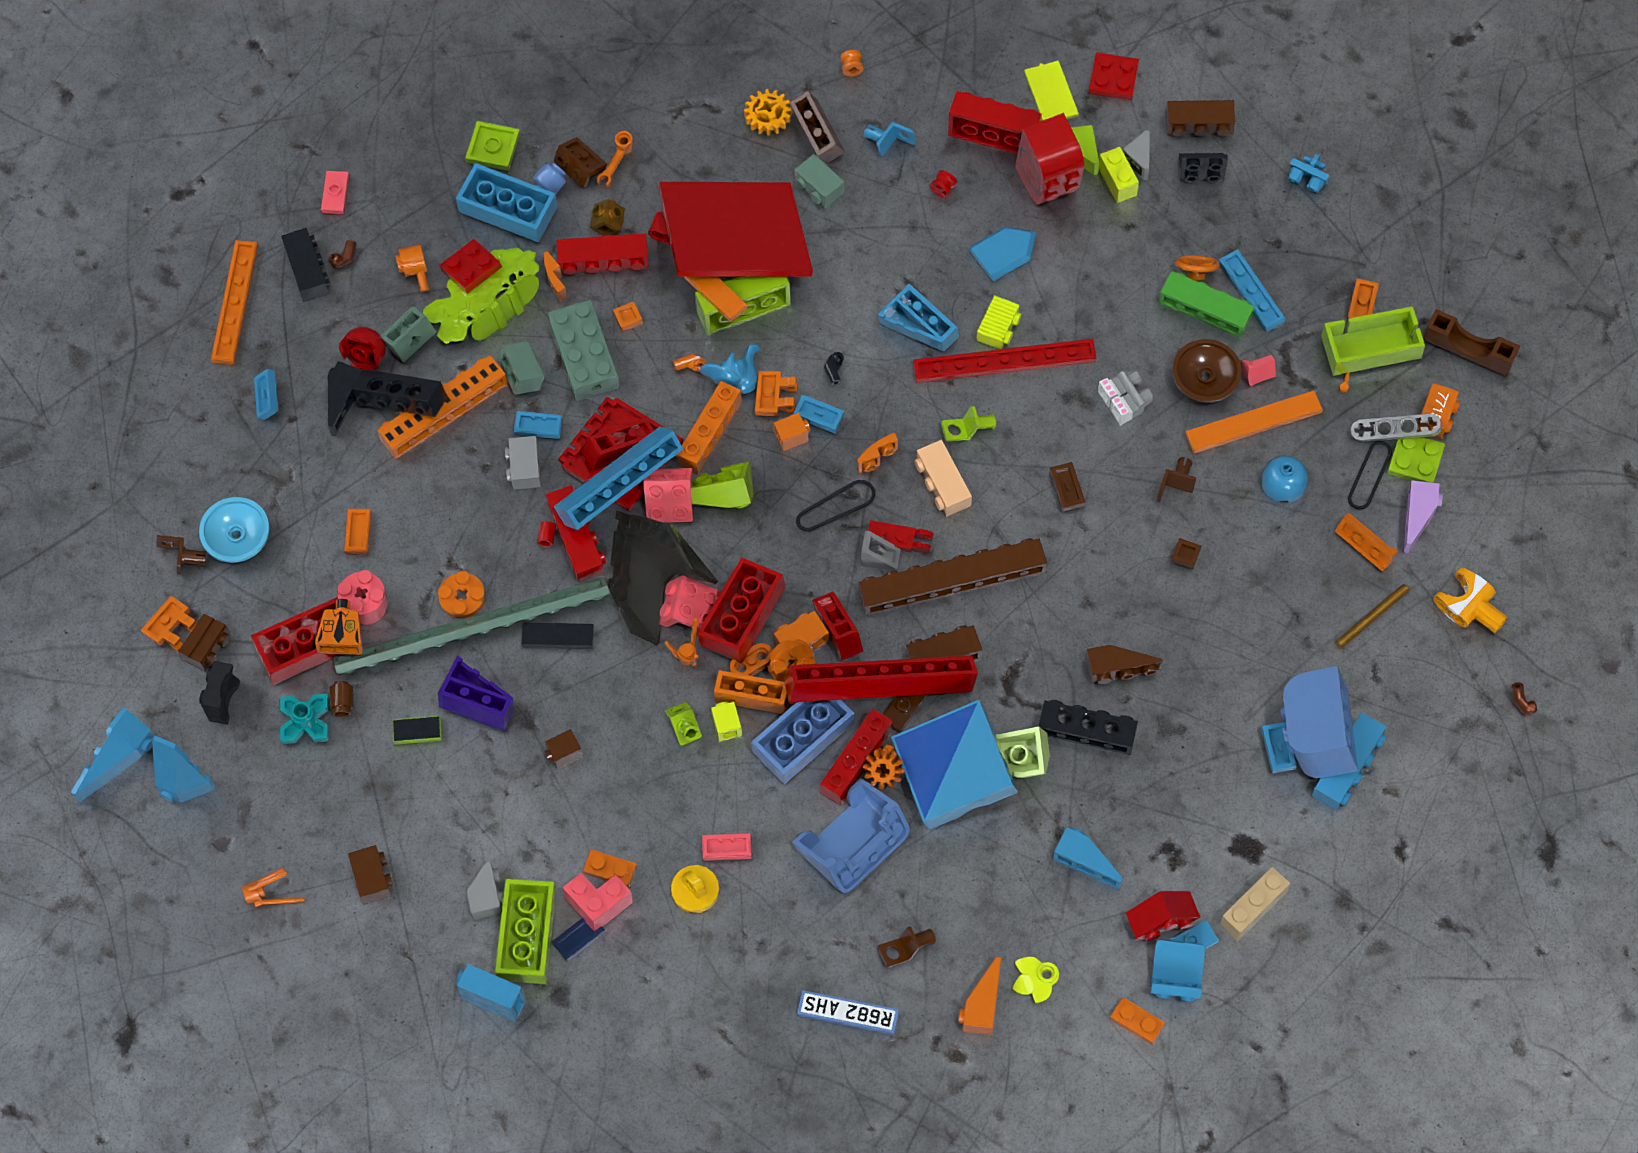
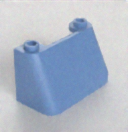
M862 778L848 790L847 800L850 806L818 836L812 831H804L792 842L796 850L842 893L853 890L908 837L910 831L909 824L899 805Z

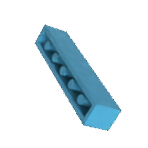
M658 427L556 504L554 508L565 526L578 530L682 451L683 447L673 430Z

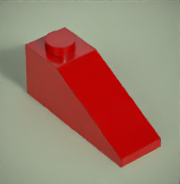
M645 417L589 436L581 452L592 470L611 464L652 433L654 429Z
M834 591L813 599L815 609L828 630L829 638L841 660L864 652L859 632Z

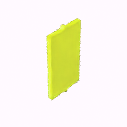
M1059 61L1048 64L1040 63L1039 66L1024 70L1038 111L1042 113V121L1064 113L1067 119L1079 116Z

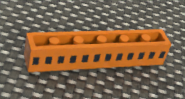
M491 355L479 359L474 366L466 371H461L450 382L442 384L448 398L436 417L400 412L399 416L391 421L384 422L377 430L379 438L395 459L508 385L505 372Z

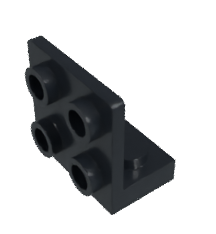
M1179 153V181H1224L1228 155L1223 153Z

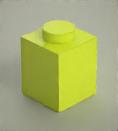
M720 702L715 707H711L719 742L742 736V729L734 702Z

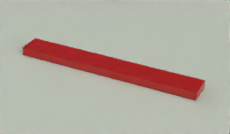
M1084 339L913 359L916 383L1094 363L1097 357L1094 340Z

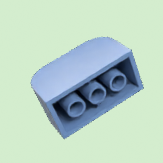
M1338 666L1309 671L1293 677L1287 683L1283 692L1284 707H1281V715L1283 721H1286V727H1283L1285 741H1289L1291 754H1295L1303 772L1313 778H1326L1358 771L1349 692Z

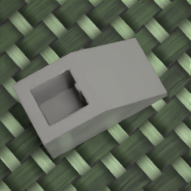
M486 862L467 889L474 921L502 914L501 906H503L504 896L502 891H497L496 883H500L497 868H492L491 862Z

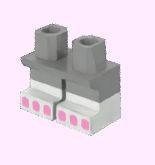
M1123 370L1110 380L1106 378L1099 381L1098 393L1108 408L1110 407V411L1120 426L1142 414L1144 407L1153 401V395L1148 388L1140 392L1136 390L1135 387L1142 384V379L1137 371L1126 374Z

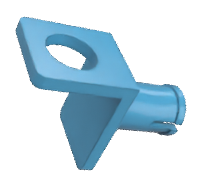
M891 122L885 131L871 124L864 131L865 138L877 142L878 152L882 157L896 138L912 145L916 144L914 131L894 122ZM901 131L905 132L909 136V138L904 136L901 133Z

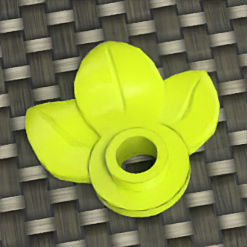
M1024 957L1015 961V965L1022 975L1015 981L1013 990L1021 995L1032 994L1035 1003L1047 1000L1051 995L1052 986L1059 979L1058 968L1050 962L1041 963L1035 957ZM1044 972H1049L1051 974V977L1049 979H1045L1042 976V974Z

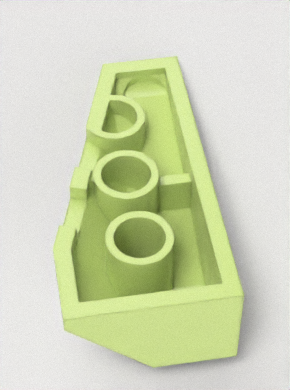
M1034 727L996 735L998 748L1002 757L1007 762L1012 777L1027 778L1046 774L1050 753L1048 736L1043 729Z

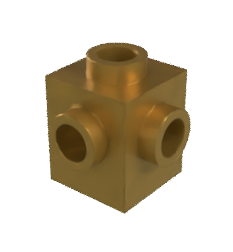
M605 199L594 204L589 228L603 236H611L621 232L625 208L612 199Z

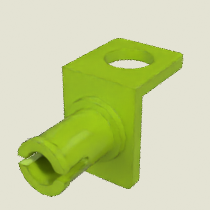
M971 406L963 419L942 420L941 426L947 442L970 440L977 429H994L996 427V418L994 414L977 416L975 406ZM950 425L957 426L960 434L952 435L948 427Z
M687 702L665 710L666 715L671 720L680 745H685L702 737L693 710Z

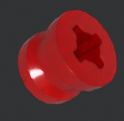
M940 170L936 175L937 179L933 180L929 187L937 196L948 198L951 194V188L957 185V180L951 173Z

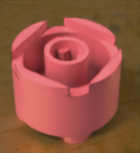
M362 570L350 574L338 585V599L350 601V610L358 611L360 624L371 625L378 622L384 616L388 597L382 581L368 570Z

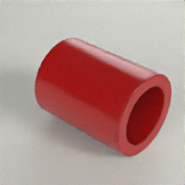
M542 521L540 523L537 544L544 547L553 546L556 531L555 523L550 521Z

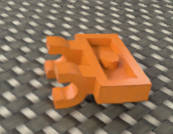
M758 371L755 415L778 416L779 410L793 414L796 408L795 398H780L781 390L797 393V378L782 377L781 371Z
M170 596L140 631L157 645L161 646L165 641L178 652L183 643L181 638L172 632L181 624L191 633L196 625V620L188 616L191 612L189 607L173 596Z

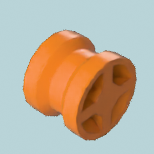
M848 50L840 55V60L843 64L842 73L845 76H857L864 71V66L861 63L862 53L860 51Z

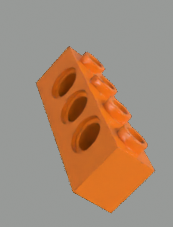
M720 381L682 444L683 450L677 454L679 467L692 468V472L699 475L742 403L740 389Z

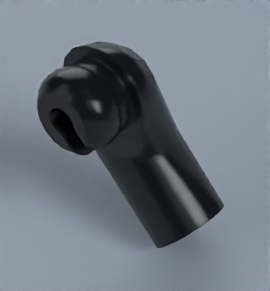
M840 352L831 354L824 365V371L831 386L841 383L838 370L844 361V356Z

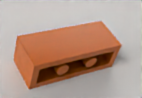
M718 671L714 689L715 702H734L735 706L782 715L785 713L788 702L785 682Z

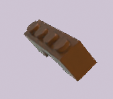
M1435 309L1423 337V340L1505 376L1508 375L1520 348V345L1502 337L1495 339L1477 337L1467 332L1459 324L1456 317Z

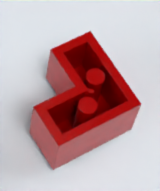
M1160 891L1126 912L1135 938L1147 939V941L1158 939L1163 931L1174 928L1186 930L1193 926L1192 922L1200 918L1190 891Z

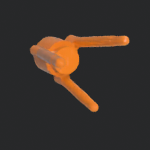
M698 618L693 619L690 643L683 644L676 650L668 641H665V645L672 652L673 657L679 658L680 663L685 666L695 667L699 657L695 648Z
M284 868L242 886L247 904L254 903L255 907L269 904L304 902L305 898L262 899V897L266 896L264 886L287 876Z

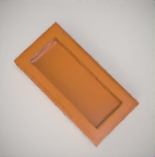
M371 509L347 510L345 554L368 555Z

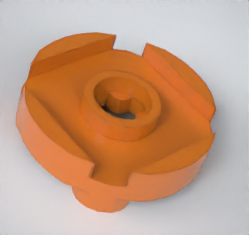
M460 571L449 576L438 588L440 606L450 617L468 618L475 616L484 606L485 589L482 582L476 576L466 571ZM467 592V598L465 600L462 598L456 599L457 593Z
M800 639L792 642L786 640L779 643L772 650L769 656L771 661L768 671L776 681L785 682L789 669L788 661L790 659L795 660L791 665L816 664L812 649Z

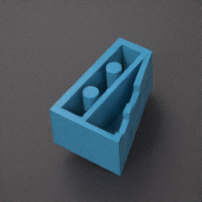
M910 284L877 314L880 325L943 352L960 337L957 326Z

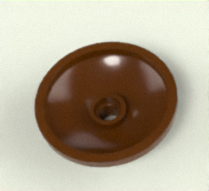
M1200 339L1185 345L1177 353L1172 367L1173 379L1178 389L1187 397L1205 403L1217 402L1230 396L1238 387L1242 372L1236 353L1224 343L1211 339ZM1203 376H1207V377H1209V379H1208V380H1204V379H1202V377H1203Z

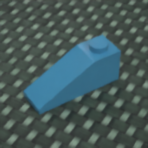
M1066 827L1054 851L1053 860L1120 890L1123 878L1091 839L1077 828L1070 829Z

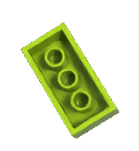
M735 277L722 280L747 304L748 308L732 322H729L698 291L695 292L697 314L707 336L791 305L790 283L787 277Z
M505 879L495 969L497 977L509 982L547 984L557 892L554 882Z

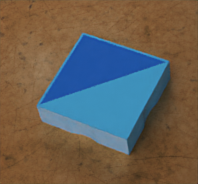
M980 700L891 737L899 759H903L902 767L905 769L904 772L923 823L929 829L959 818L974 808L990 805L1018 793L1007 762L1002 757L998 748L997 737L986 708Z

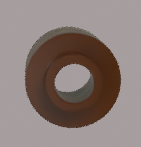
M336 681L334 685L329 687L330 710L334 717H348L354 709L353 686L348 684L347 681Z

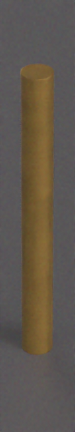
M1402 584L1335 641L1336 645L1342 649L1408 593L1409 588Z

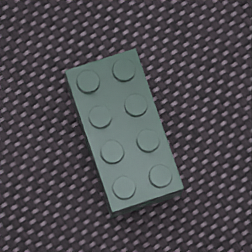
M591 299L547 312L549 324L576 402L619 389L618 375Z

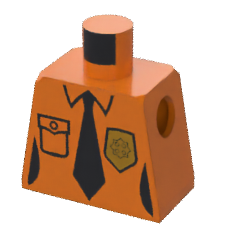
M338 599L336 600L335 610H324L315 642L317 653L363 655L359 614L356 610H350L349 600Z

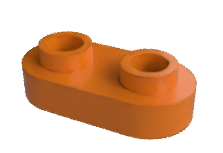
M758 643L752 646L743 663L732 659L730 662V672L754 676L770 666L771 660L769 656L772 648L765 643ZM762 655L766 657L763 660L758 659V657ZM740 668L746 669L744 672H739L738 670Z

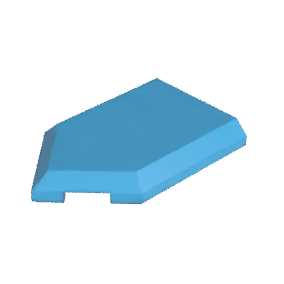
M1004 226L968 247V250L992 282H995L1031 260L1036 231Z

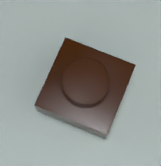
M1179 538L1171 562L1194 569L1202 546Z

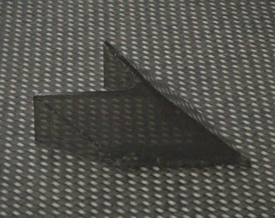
M616 510L615 519L619 521L617 531H614L610 565L614 568L613 578L609 579L608 588L630 633L657 646L660 642V609L664 603L665 585L675 575H684L690 579L714 585L718 583V580L672 524Z

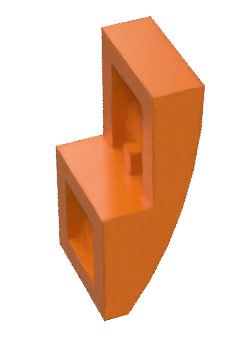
M546 251L544 252L546 276L555 297L559 302H562L567 298L565 286L559 280L562 278L561 269L551 254Z

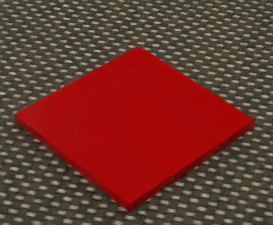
M659 181L658 189L678 277H812L813 268L790 182Z

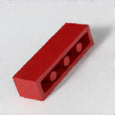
M646 233L556 239L557 262L560 266L561 274L573 275L579 272L596 273L607 270L617 272L621 269L641 270L649 268Z
M572 485L545 495L548 507L579 583L604 574L603 565L607 563L603 552L597 551L596 545L599 543L595 532H590L588 528L591 522H587L578 530L565 526L554 508L556 504L574 492Z

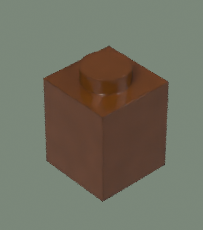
M571 729L545 741L547 750L544 751L545 756L550 764L554 762L557 769L583 757L582 749Z

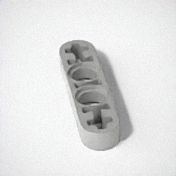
M1434 414L1362 419L1353 423L1351 434L1360 442L1429 437L1439 434L1443 425L1440 418ZM1430 419L1437 423V426H1433V430L1430 431L1428 427H1420L1422 432H1419L1417 420H1420L1421 424H1429ZM1406 421L1414 423V429L1410 433L1402 431V425ZM1382 423H1389L1391 425V431L1387 435L1379 433V427ZM1371 424H1374L1375 436H1373L1371 431L1364 432L1362 437L1356 432L1361 428V425L1366 429H1373Z

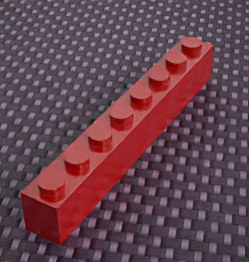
M972 655L789 665L785 688L789 702L964 693L973 691L978 671Z

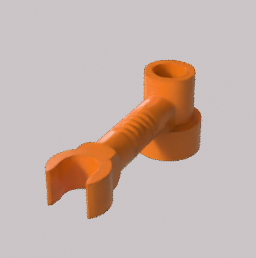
M620 131L616 134L615 143L617 151L606 170L598 175V185L603 179H607L606 187L609 189L612 185L613 174L624 154L631 153L633 138L628 131Z

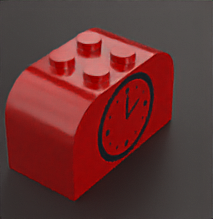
M1064 113L1022 129L1015 167L1036 205L1052 201L1061 195L1072 193L1080 188L1084 171V158L1078 140Z

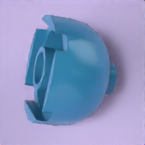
M1287 455L1277 456L1270 460L1263 470L1261 478L1262 489L1274 501L1294 502L1301 498L1306 491L1308 483L1307 469L1295 457Z

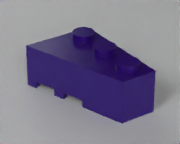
M457 655L438 692L439 708L505 731L514 713L513 697L492 681L486 680L480 675L479 671L469 667Z

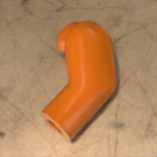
M689 354L672 361L676 371L689 368L700 372V367L706 364L703 358L694 354Z

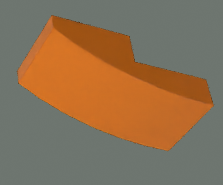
M895 432L879 439L857 459V470L859 473L875 470L880 466V456H890L898 450V438Z

